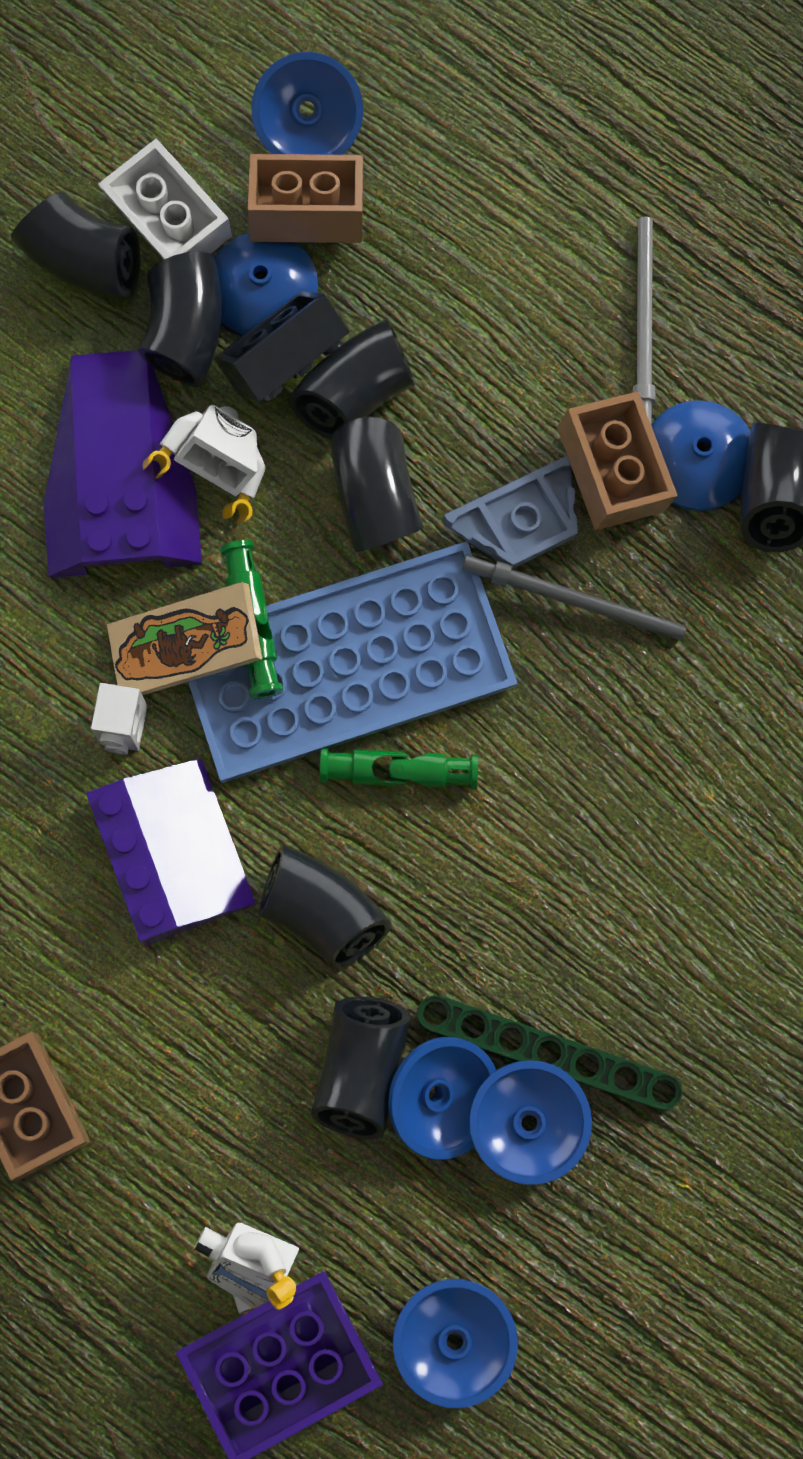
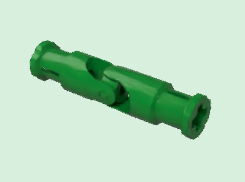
M251 540L233 541L220 547L221 556L225 557L229 575L226 579V585L228 587L240 582L249 584L263 659L243 665L248 669L251 684L249 696L250 699L269 698L283 693L282 684L278 683L274 664L277 660V654L270 629L261 576L259 572L255 571L252 556L254 544Z
M321 748L320 783H326L328 780L333 779L352 781L353 785L402 786L408 784V782L403 781L410 779L425 788L443 789L445 785L469 786L471 790H477L478 755L472 754L471 758L446 757L445 753H425L422 756L408 760L406 758L409 757L408 754L396 751L355 749L353 753H332L328 751V748ZM396 756L392 757L389 767L391 780L393 781H383L373 774L372 766L377 758ZM450 769L467 770V773H449L448 771Z

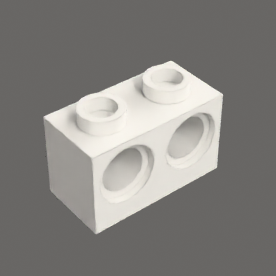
M100 683L91 730L99 743L105 745L104 750L123 755L128 754L129 749L139 751L147 712V704L140 689Z

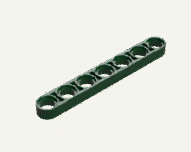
M432 995L426 997L418 1007V1022L423 1029L431 1033L469 1041L484 1051L516 1062L528 1060L541 1061L537 1054L538 1047L543 1042L550 1041L555 1043L560 1049V1058L552 1065L568 1073L577 1083L656 1110L664 1111L674 1108L682 1098L683 1090L678 1079L671 1074L442 996ZM435 1002L444 1006L447 1016L443 1023L431 1025L426 1022L423 1012L428 1004ZM467 1016H477L483 1021L485 1026L484 1032L478 1038H469L462 1032L461 1024ZM512 1028L521 1034L522 1045L518 1050L507 1051L500 1045L499 1037L505 1029ZM588 1054L597 1060L598 1071L593 1077H583L577 1072L575 1066L579 1056ZM622 1067L633 1070L636 1075V1084L628 1091L619 1089L614 1082L615 1072ZM660 1080L671 1083L675 1091L672 1101L667 1104L657 1102L652 1094L654 1084Z

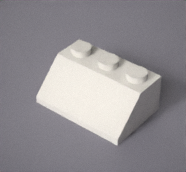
M157 138L98 183L99 188L163 260L185 252L202 251L211 254L232 237L229 218Z

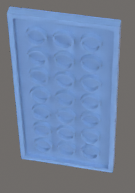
M466 541L267 605L270 629L277 654V660L274 664L278 683L282 684L283 693L263 699H250L249 690L251 689L248 669L244 666L189 681L188 683L221 784L320 752L321 748L329 749L517 687L518 683L480 576L462 570L466 555L473 557L468 542Z

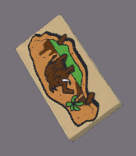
M244 582L107 624L117 685L140 689L142 695L263 660L249 584Z

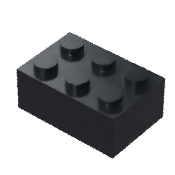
M300 291L213 359L238 395L259 402L261 400L266 402L281 393L283 390L281 385L292 376L296 379L306 374L313 367L311 362L322 353L326 356L338 349L343 344L341 339L350 332L325 294Z

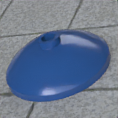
M297 52L280 58L263 73L253 93L251 109L254 128L262 144L271 154L343 155L354 143L360 131L363 120V101L360 89L351 73L341 63L327 55L317 52ZM305 101H309L314 105V111L309 116H305L300 112V105Z
M245 234L227 243L214 257L221 282V324L239 336H243L300 291L318 293V279L315 266L306 251L296 242H250L249 234ZM259 271L267 273L264 279H256L254 277Z
M697 400L677 404L663 412L654 421L652 429L678 495L672 502L673 505L692 511H710L730 504L742 494L744 467L751 431L736 413L720 404ZM704 442L708 444L710 450L702 452L697 448V444Z
M441 1037L421 1044L400 1064L391 1083L388 1106L394 1131L409 1149L431 1159H451L465 1154L474 1148L469 1126L472 1102L480 1086L491 1074L496 1072L493 1062L481 1048L460 1038ZM435 1086V1094L429 1098V1092Z
M528 1060L506 1065L491 1074L484 1081L472 1102L469 1126L472 1142L478 1155L493 1172L515 1183L534 1185L560 1178L579 1162L589 1144L592 1117L590 1106L583 1090L568 1073L549 1063ZM529 1115L536 1120L534 1130L526 1131L523 1129L521 1121L524 1116Z
M446 1279L422 1288L405 1304L395 1325L393 1350L401 1376L417 1395L438 1406L464 1408L487 1400L505 1384L515 1365L518 1338L514 1320L506 1305L496 1294L472 1281ZM456 1333L462 1337V1345L458 1349H451L447 1346V1338L450 1334Z

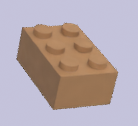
M250 154L248 191L249 241L362 243L363 155Z
M636 391L570 408L566 411L557 429L595 531L665 512L678 495L639 392Z
M32 1031L0 1047V1159L10 1180L19 1181L91 1143L40 1036Z

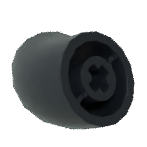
M60 191L43 200L19 222L11 234V240L39 266L61 280L81 289L107 296L129 298L137 286L141 256L138 236L133 227L110 223L95 217L76 204L65 192Z
M195 251L166 258L153 266L148 272L147 283L150 291L151 310L145 336L139 346L138 353L147 363L164 375L187 386L197 388L202 386L217 349L221 328L222 293L215 258L210 253Z
M388 318L345 341L338 349L316 364L292 391L289 399L292 410L311 430L321 436L332 439L334 432L341 425L353 419L368 417L391 398L416 386L403 349Z
M376 417L353 419L341 425L332 436V461L343 514L355 552L368 550L395 541L423 529L424 525L410 481L404 440L400 429L392 422Z
M753 422L742 483L740 530L744 540L759 550L780 553L794 550L803 545V430Z
M285 845L280 846L263 889L259 906V917L272 921L299 936L323 957L331 969H339L359 960L386 937L392 923L376 903L358 886L327 864L301 851Z
M368 996L349 997L335 1003L325 1061L310 1113L315 1121L326 1128L351 1137L377 1139L384 1135L389 1118V1091L393 1077L402 1063L410 1014L405 1008L388 1000Z

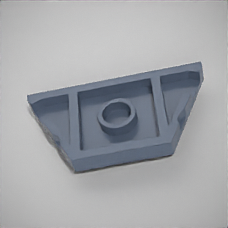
M568 456L445 514L441 521L444 526L495 561L512 565V569L574 539L578 534L577 516L573 509L575 491L571 484L570 470L572 467Z

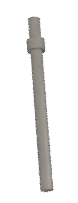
M641 217L638 219L637 384L633 386V392H639L651 424L652 404L655 403V386L652 385L653 219Z

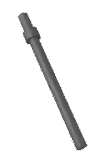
M468 555L465 557L462 570L489 578L492 584L504 588L506 584L680 641L684 637L686 626L511 570L512 565L497 561L496 564Z

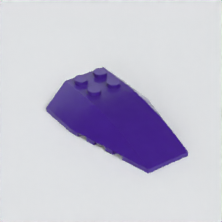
M138 350L71 356L44 498L49 578L88 575L87 566L162 560L164 568L202 565L197 492L189 469L174 460L175 455L171 454L169 457L171 460L170 468L160 478H155L161 471V466L157 461L152 460L143 470L144 460L152 452L160 451L162 448L160 442L168 433L173 423L155 371L140 356Z

